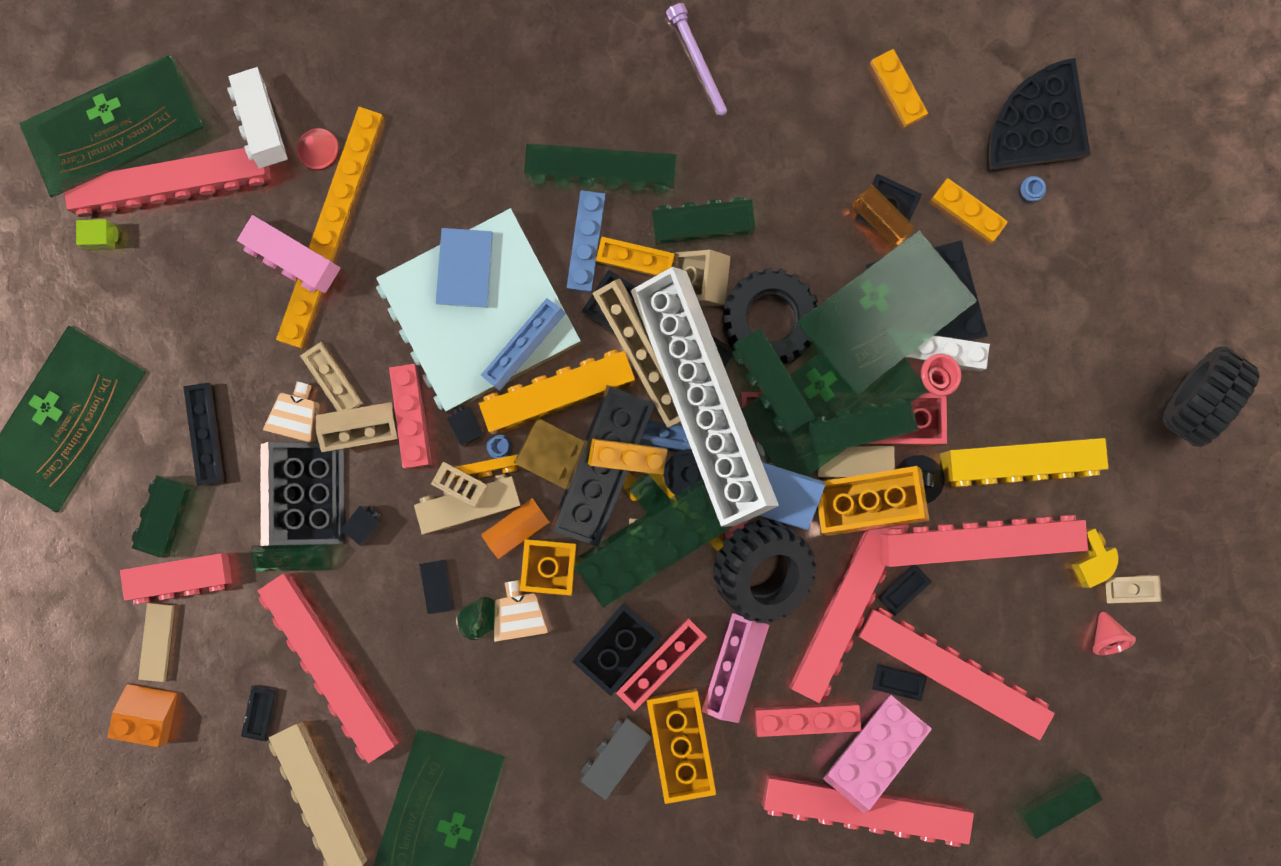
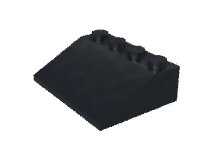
M267 442L261 444V545L344 544V532L340 530L344 526V448L321 452L319 443Z

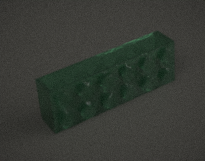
M701 478L600 542L598 547L594 546L578 556L574 568L604 608L726 532L732 526L721 527L704 480Z

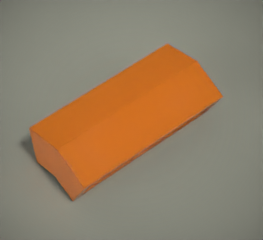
M532 498L482 533L481 536L497 559H499L550 522L537 502Z

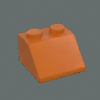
M126 684L112 712L107 738L153 747L167 744L178 693Z

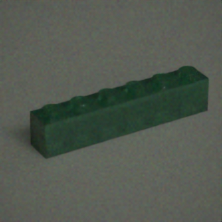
M526 144L524 175L526 179H530V182L535 184L554 181L557 185L566 186L569 185V182L579 183L582 187H594V184H601L608 189L629 186V189L634 191L654 188L655 192L666 193L669 192V189L674 190L676 154Z

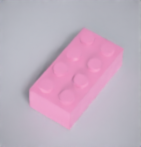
M890 695L876 710L823 779L860 811L865 813L872 808L932 728Z

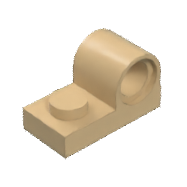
M1160 575L1110 577L1105 581L1107 603L1162 601Z

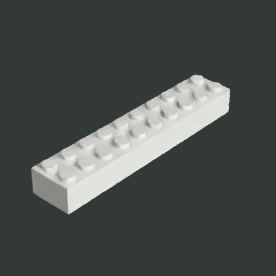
M671 267L631 290V293L721 527L737 526L778 507L779 504L687 271Z

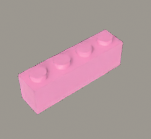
M254 215L251 216L237 239L238 242L245 245L243 249L245 252L255 258L260 254L264 257L263 263L273 269H276L277 266L283 268V275L293 281L298 277L303 280L301 286L315 293L316 289L326 293L340 270L339 266Z
M732 613L701 712L720 720L739 723L769 624L748 621L741 615Z

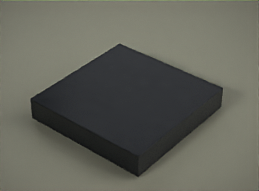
M876 174L855 220L901 240L922 194L880 174Z

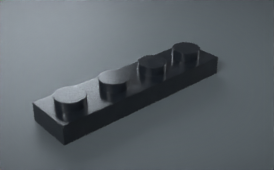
M211 383L183 386L197 486L223 483L225 481Z

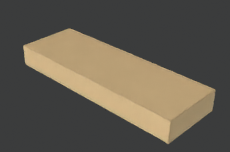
M322 342L300 355L337 411L355 409L364 405Z
M147 603L138 680L165 682L167 679L175 605Z

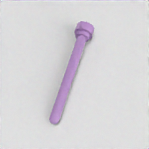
M678 3L667 9L666 14L670 22L678 26L719 115L723 116L727 112L726 106L686 22L688 12L684 3Z

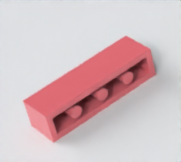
M415 364L389 367L402 466L407 470L432 466L419 367Z
M228 553L120 570L124 601L133 600L134 604L150 602L149 597L158 596L159 600L175 598L174 593L182 591L184 596L200 594L199 589L209 587V592L224 590V584L232 583Z
M687 618L616 690V694L635 711L707 636Z
M856 702L754 707L755 733L757 737L861 731L860 706Z

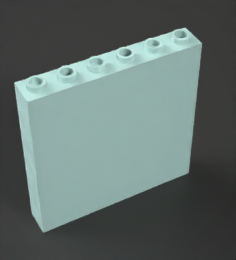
M511 208L469 229L493 232L487 308L436 304L440 245L376 278L380 284L376 286L378 293L383 300L387 298L391 306L388 308L390 316L394 322L399 321L402 327L399 330L405 344L410 342L414 350L410 353L417 366L422 365L425 371L422 377L428 388L433 386L437 394L433 398L440 410L444 409L447 413H451L456 408L464 406L496 389L481 374L546 298L565 312ZM567 314L564 315L508 382L581 345V341Z

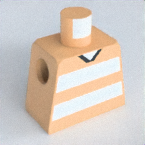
M296 382L293 396L280 393L263 430L316 443V415H319L320 405L317 402L308 400L311 385Z
M520 580L506 582L507 598L495 600V642L547 633L535 593L522 595Z

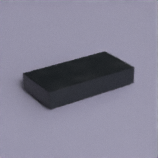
M446 560L419 564L427 614L454 610Z
M911 565L877 598L893 616H896L932 581L917 565Z
M876 664L871 689L922 701L927 676Z
M255 685L251 686L241 737L268 741L278 690Z

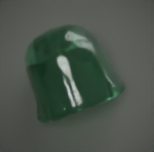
M486 596L480 597L476 601L464 606L458 612L456 626L463 637L469 640H479L488 632L494 630L495 601ZM482 617L481 626L479 627L478 622Z

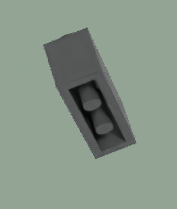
M626 716L624 720L618 719L611 729L614 733L609 741L604 739L596 749L598 756L593 762L588 760L580 771L583 774L581 782L604 800L607 799L652 737L649 731L629 716Z

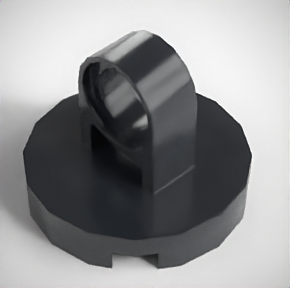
M692 449L680 450L672 455L666 462L663 473L665 485L671 493L678 498L686 500L697 499L708 493Z
M924 455L910 456L904 459L896 469L918 466L922 470L926 502L928 504L941 494L944 487V473L940 465L932 458Z

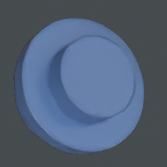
M1031 176L1022 182L1020 191L1026 200L1035 202L1045 195L1046 185L1041 178Z
M496 434L489 438L487 451L491 457L497 459L507 457L511 453L512 443L507 436Z

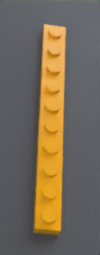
M358 107L309 245L310 250L333 262L384 118L382 114L362 107ZM298 278L276 340L302 349L322 292L316 289L315 293L301 286L303 280Z

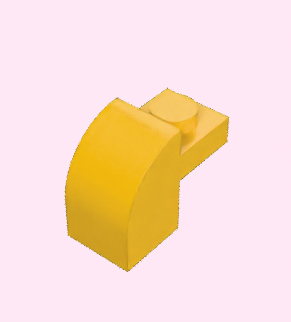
M1086 529L1088 553L1090 556L1072 564L1084 588H1091L1108 580L1114 574L1118 565L1117 549H1105V539L1096 529Z

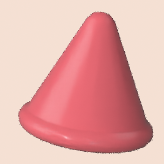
M320 128L305 132L297 144V154L300 161L311 169H323L331 165L336 159L339 149L336 137L328 130Z
M934 354L923 363L921 379L925 388L932 394L947 396L955 392L960 385L961 369L957 361L951 356Z
M1100 612L1094 646L1092 648L1094 654L1101 656L1112 655L1122 652L1135 644V636L1126 631L1107 612Z

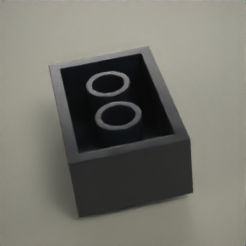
M623 602L572 662L607 694L612 696L660 641L662 635Z

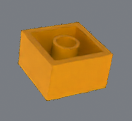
M525 539L520 591L573 595L577 544Z

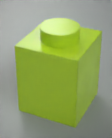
M107 219L76 220L77 246L85 250L115 249V242L118 241V230L115 224Z

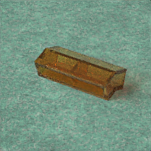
M872 184L851 204L894 249L916 229Z

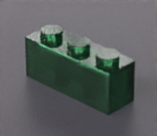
M156 475V478L149 485V499L140 511V518L142 519L139 528L137 527L132 535V549L160 558L169 557L193 485Z
M1080 772L1015 810L1027 832L1035 839H1038L1103 799L1091 778Z

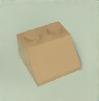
M713 250L674 253L672 267L687 271L700 306H725L730 256Z

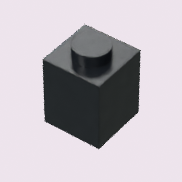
M461 406L451 411L452 416L448 417L447 420L461 446L465 447L486 436L471 407L465 408V406Z
M370 505L367 508L359 506L340 530L358 545L365 546L383 524V521L379 518L381 514Z

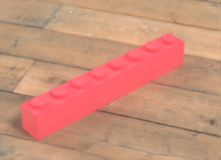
M245 148L67 179L62 180L67 210L78 217H88L93 215L92 212L110 213L124 206L127 208H138L142 206L141 203L161 204L166 202V199L174 197L181 200L190 198L191 194L211 195L215 193V190L219 189L233 191L239 189L241 185L260 186L264 184V181L271 180L269 166L259 169L254 160H249Z
M1060 515V520H1052L1051 516L1036 517V522H1027V518L1011 519L1012 524H1003V520L987 521V526H978V522L962 523V528H954L953 524L938 525L937 530H929V526L913 527L911 532H904V528H890L888 533L880 534L882 565L893 567L1088 551L1086 520L1076 519V515Z
M908 524L864 531L789 686L792 690L820 703L822 698H827L832 687L829 685V682L833 675L837 676L843 665V662L840 661L843 653L850 651L854 639L851 637L855 629L859 630L865 619V616L862 614L866 606L870 607L876 597V593L873 591L877 583L881 584L887 574V570L884 569L885 565H882L880 534L888 533L890 528H904V532H907Z
M290 573L280 575L257 590L260 594L259 601L266 610L269 609L274 616L272 619L274 625L279 631L283 630L287 636L286 643L292 652L298 653L301 658V667L307 674L310 673L316 681L314 682L315 689L321 696L325 695L329 704L327 706L334 717H339L343 723L341 728L347 738H352L357 745L355 750L362 760L366 759L369 764L397 745L398 741Z
M879 608L878 611L870 609L856 636L1030 736L1041 740L1055 714L1048 710V703L1035 697L1034 701L1025 697L1027 691L1014 684L1011 688L1003 684L1004 678L993 672H990L989 675L980 671L982 668L980 664L971 659L964 662L958 658L960 653L948 646L944 650L936 646V639L925 633L922 637L913 632L915 627L904 621H901L900 624L891 620L893 615L882 608Z
M767 775L762 802L764 810H768L767 814L781 817L783 813L793 814L794 819L808 821V817L816 818L819 823L825 825H833L834 822L844 823V827L858 830L859 826L869 827V831L878 834H884L885 830L895 832V836L910 838V835L920 836V840L935 843L936 839L946 840L945 844L955 847H961V843H970L974 813L968 808L885 794L878 798L869 811L863 813L831 785Z

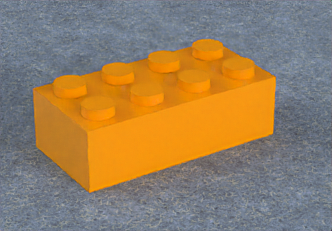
M918 466L823 481L825 482V487L818 503L821 533L826 536L929 521L922 470Z
M697 688L648 697L647 706L665 804L716 795Z

